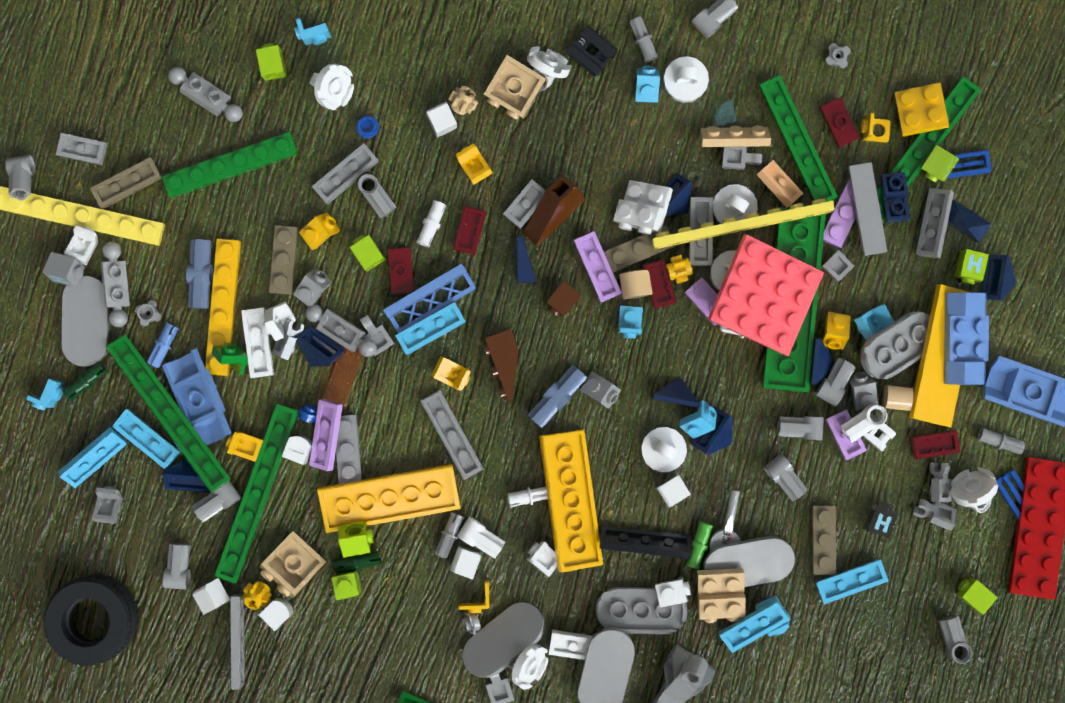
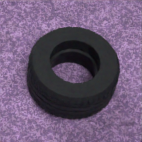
M100 574L83 576L61 586L47 603L43 618L44 633H46L47 642L51 644L50 647L54 649L53 651L58 653L57 655L61 656L62 659L67 660V662L80 666H93L104 663L124 651L129 643L132 642L139 621L137 603L132 593L128 591L129 589L125 588V585L121 584L120 581ZM91 598L100 602L109 614V631L101 640H89L83 637L75 627L74 610L76 605L83 599Z

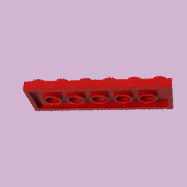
M1026 457L1022 481L1024 490L1021 492L1022 505H1019L1020 520L1017 519L1007 592L1055 600L1065 531V463Z

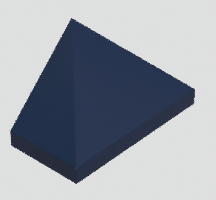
M676 173L665 185V187L673 190L666 216L686 214L688 212L692 183Z
M952 200L948 224L977 243H980L991 223L955 200Z
M989 254L980 293H987V300L1003 301L1017 283L1011 259L1008 255Z
M311 325L295 338L297 339V345L311 367L330 366L345 353L343 348Z
M817 338L814 339L810 385H816L830 372L835 363L822 340Z
M680 377L652 395V399L699 408L698 400Z
M715 406L714 409L717 414L715 430L694 438L690 444L707 455L732 444L733 417Z
M186 459L163 472L165 489L210 493Z

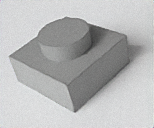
M838 250L821 267L836 282H839L854 265Z

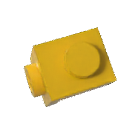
M475 144L463 148L456 154V158L473 185L492 174L490 167Z
M328 213L312 219L299 233L311 250H314L330 236L337 234L340 228L337 226L335 219Z
M828 311L825 335L822 339L825 347L834 350L844 349L849 339L851 316Z
M440 356L431 377L461 391L469 382L471 370Z
M235 431L234 435L231 434L228 438L226 447L229 449L227 453L256 462L263 439Z

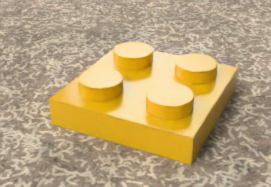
M941 82L895 92L903 137L949 128Z

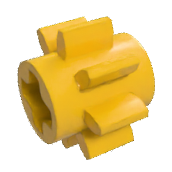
M682 255L671 257V263L666 264L670 281L676 279L677 284L688 281V276L693 274L689 259H682Z
M257 581L254 585L248 583L243 590L244 594L242 597L244 598V603L252 610H258L260 606L266 608L271 601L270 597L272 594L270 593V588L264 582Z

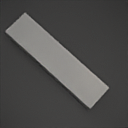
M872 162L849 166L847 168L863 256L886 253L887 246Z
M438 390L420 400L463 480L482 471L484 468L442 391Z
M234 594L230 597L231 690H239L245 684L243 594Z

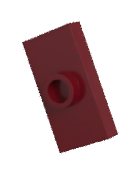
M841 97L819 108L838 148L860 138Z
M464 206L453 250L476 255L487 211Z
M411 248L388 249L391 294L398 295L414 292Z
M665 260L642 265L643 270L649 271L652 295L650 296L654 309L677 303Z
M957 430L910 437L913 458L915 460L961 453Z

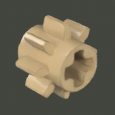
M466 86L456 87L448 99L453 102L451 105L452 110L461 115L470 114L478 104V101L474 99L476 93Z

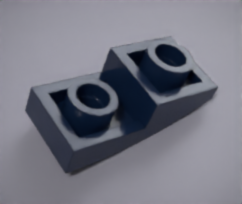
M905 172L882 174L881 188L886 223L909 221L908 188Z

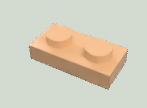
M774 160L757 174L786 208L803 194Z

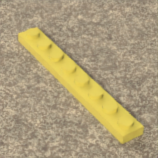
M0 186V210L73 227L75 225L79 227L85 226L95 232L157 246L161 244L165 227L163 223L32 193L27 199L18 200L10 197L8 194L9 188Z
M825 198L814 200L812 205L805 207L803 203L789 206L790 210L781 211V208L768 210L767 215L759 216L758 213H751L745 215L743 220L737 221L736 217L722 220L723 224L719 225L709 222L701 224L700 229L692 230L691 227L678 229V233L669 235V231L655 234L656 238L651 240L652 249H660L830 213L835 210L833 201L826 202Z

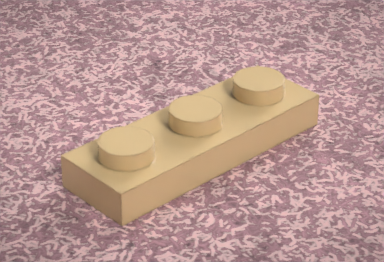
M709 126L707 128H700L702 147L770 146L771 144L768 127L753 126L742 128L740 126H731L730 128Z

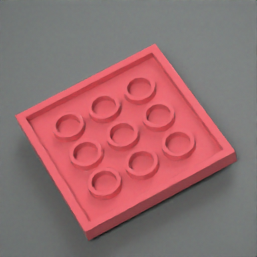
M743 235L707 319L782 355L789 356L824 272L749 235Z

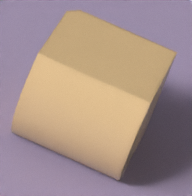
M648 270L619 274L623 299L652 295Z
M889 385L883 387L881 405L883 408L911 411L913 388Z

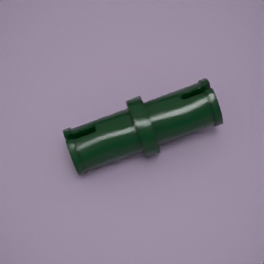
M97 361L84 374L80 373L77 376L78 379L62 390V392L73 402L86 389L90 390L93 387L92 384L108 371Z
M378 550L367 554L334 560V568L337 567L335 572L336 574L352 570L358 572L362 571V568L382 565V559L379 557L381 554Z

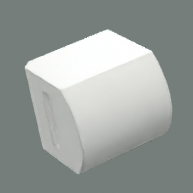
M447 102L426 111V116L436 137L445 135L457 128V122Z
M305 436L290 437L282 457L302 465L307 464L312 450V441Z
M679 475L656 488L669 508L691 495Z
M458 546L450 571L473 579L481 558L480 552Z
M219 578L193 592V597L203 615L230 601Z
M277 597L259 616L275 631L293 614V608L288 600Z

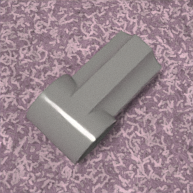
M718 0L710 8L702 10L691 23L708 39L721 27V24L738 10V6L734 0Z
M31 155L7 158L5 163L9 176L8 194L11 198L25 200L31 195V175L35 174L34 160Z
M365 174L360 177L358 188L380 219L386 217L397 208L375 176ZM367 180L375 182V187L371 191L363 189V184Z
M837 358L827 378H824L818 386L815 395L833 406H837L845 393V386L856 367L846 360Z
M803 416V418L779 417L777 422L778 436L823 440L824 418Z
M783 454L778 455L763 467L767 475L774 483L780 486L792 502L800 498L808 490L794 473V468Z
M229 481L192 507L196 516L202 522H205L221 510L234 505L242 498Z
M182 543L169 544L168 564L163 575L164 588L188 590L191 579V571L188 569L190 545Z
M959 616L942 618L938 622L946 645L945 653L947 657L960 664L967 663L972 657V650L967 645ZM961 646L963 653L960 657L956 658L954 651L957 647Z

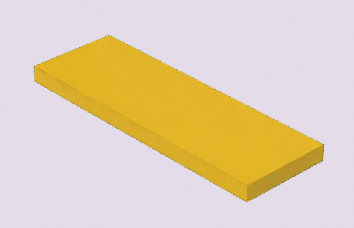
M936 284L909 418L951 427L960 385L944 384L945 293L971 292Z
M583 429L539 436L558 572L603 565L601 549H599L600 537L585 431Z
M453 464L319 487L317 489L326 533L338 531L340 525L366 521L367 526L461 509Z

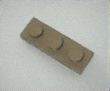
M149 157L90 189L99 207L105 209L162 179V175L153 158Z
M275 225L269 293L293 295L298 227Z
M667 225L662 227L661 232L669 231ZM652 232L651 235H642L607 250L604 254L612 272L615 273L671 249L675 245L653 250L651 240L656 238L655 234L657 233Z
M811 505L812 574L836 575V506Z

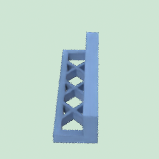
M461 263L385 308L383 311L390 319L397 333H400L477 288ZM464 276L470 287L463 291L454 290L455 280ZM452 283V284H451V288H446V287H445V286H447L448 284ZM440 289L449 291L448 299L443 303L434 301L435 294ZM452 292L458 293L451 298ZM432 294L431 300L425 299ZM421 300L430 303L428 312L425 314L414 312L416 304ZM433 304H437V305H438V306H436L435 308L432 309V305H433ZM411 306H413V307H412V311H407V310H406V309L410 308ZM401 312L411 314L408 324L400 328L394 316ZM413 315L420 316L412 321Z

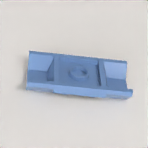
M945 293L944 384H985L986 361L989 360V316H986L987 293Z
M197 348L177 360L162 365L180 410L204 443L209 445L230 436L232 433L223 413L226 410L210 371L205 369Z
M997 356L989 367L985 384L982 388L983 399L1065 427V379L1011 359Z

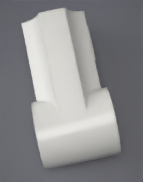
M870 404L840 427L850 442L853 443L876 426L883 425L887 420V412L882 406ZM873 409H878L880 412V417L876 421L870 419V412Z
M470 516L457 534V537L473 547H478L493 558L497 557L506 542L488 531L482 523Z

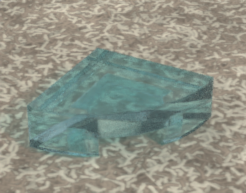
M732 100L725 102L717 110L714 117V126L720 127L737 122Z

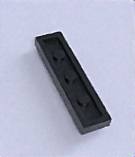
M601 525L599 549L690 559L692 554V535Z

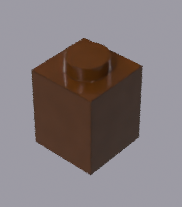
M563 281L546 302L549 306L547 310L557 318L560 315L565 317L581 297V294Z

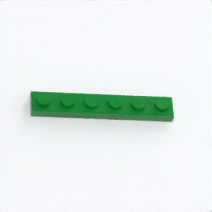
M779 75L761 83L758 87L812 201L825 198L826 202L838 198L781 76Z
M291 132L169 173L162 176L168 196L172 199L296 156L298 151Z

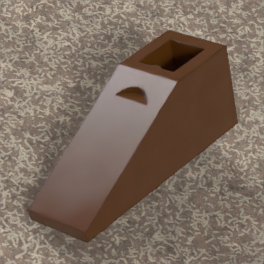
M563 174L545 191L523 232L537 247L586 200L578 188Z
M511 329L485 338L487 343L483 344L487 357L492 356L494 365L491 366L494 377L501 380L502 386L498 388L502 399H508L509 403L513 400L519 354Z

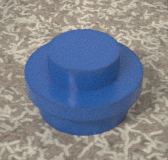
M363 116L358 120L356 129L361 137L369 139L377 135L379 124L374 117Z
M311 404L299 406L298 417L305 422L315 423L318 408Z

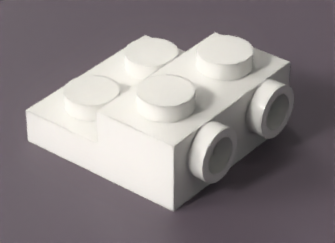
M629 180L624 200L619 199L613 221L619 224V228L627 231L636 228L638 232L651 235L652 232L661 233L673 190L665 186Z

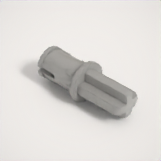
M641 16L633 18L630 21V25L636 37L635 43L639 45L645 62H650L658 58L651 40L652 35H649Z
M983 427L978 433L977 440L979 442L996 446L998 450L1002 448L1016 454H1022L1025 449L1023 441L1008 437L1004 432L1000 434Z
M452 512L444 531H441L443 534L435 551V554L442 558L448 557L454 540L458 539L457 533L465 518Z

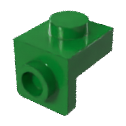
M229 343L213 345L211 354L220 364H230L238 375L244 374L245 367L248 364V355L239 345Z

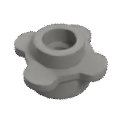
M835 43L831 44L828 47L830 52L826 58V63L829 66L845 68L848 65L847 57L851 53L850 48L847 46L839 47Z
M153 300L148 301L147 304L138 305L135 308L142 326H148L153 321L158 322L161 320L162 316L156 308L157 303Z
M464 612L465 618L462 619L463 627L466 632L469 631L470 634L475 635L476 631L481 629L476 613Z

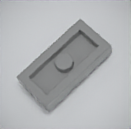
M61 133L56 155L102 166L107 143Z
M531 179L503 215L521 229L533 215L546 190Z

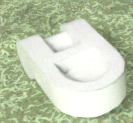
M870 413V419L872 421L878 420V418L875 415ZM884 423L883 425L876 426L864 434L863 437L882 452L886 448L885 444L887 441L893 439L896 433ZM878 429L882 432L879 438L874 436Z

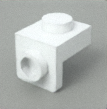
M75 225L73 229L74 236L64 255L75 257L81 264L87 265L98 244L97 234L89 227Z
M286 302L265 310L263 327L268 335L271 334L275 341L284 338L286 320L288 318L294 322L296 320Z
M541 541L539 544L536 542L528 551L530 556L527 560L547 577H550L557 568L555 551L547 546L548 544L545 541Z
M683 576L676 580L655 584L660 607L686 603L688 595H691L689 582H685Z

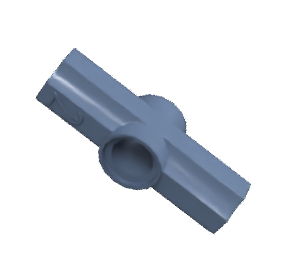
M191 240L190 264L187 265L186 280L189 284L188 308L209 309L210 285L213 282L211 240Z
M572 365L563 374L561 379L542 396V400L532 409L528 416L542 428L557 411H560L573 397L572 394L587 377L577 367Z

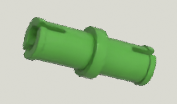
M699 521L695 538L692 540L691 558L687 560L685 565L694 569H700L704 552L709 547L707 543L713 525Z

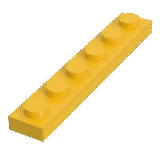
M217 239L205 364V369H209L211 375L229 376L230 364H220L211 353L213 345L232 344L241 241Z

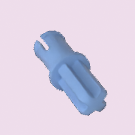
M167 322L165 323V327L158 340L154 341L156 344L147 360L148 364L157 368L160 367L168 349L171 350L170 345L179 328Z

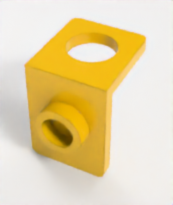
M870 113L861 122L862 140L887 143L890 134V120L874 119L875 113ZM875 124H880L884 127L883 136L877 137L873 135V126Z
M485 580L486 602L459 603L458 610L468 609V613H481L482 609H489V580Z

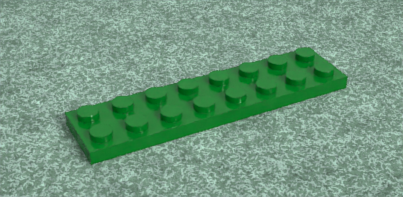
M781 207V211L790 210V208ZM826 214L779 223L775 249L820 270ZM819 286L789 356L782 355L766 347L762 388L809 392Z

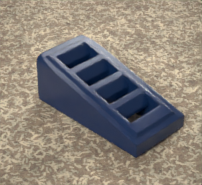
M517 236V283L534 284L536 282L524 239L522 236Z

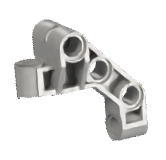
M676 644L670 651L664 664L665 683L652 703H685L688 699L703 691L705 686L712 681L716 668L708 664L703 657L694 655Z

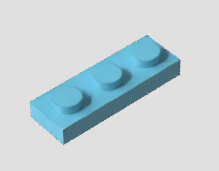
M454 302L395 336L405 354L409 355L466 323Z
M126 409L112 426L164 469H167L180 454V450L130 409Z
M109 427L58 471L59 477L72 487H78L127 445L126 440Z
M876 559L815 581L822 603L827 604L888 582V578L881 560Z
M776 598L719 631V636L733 653L790 621V615Z

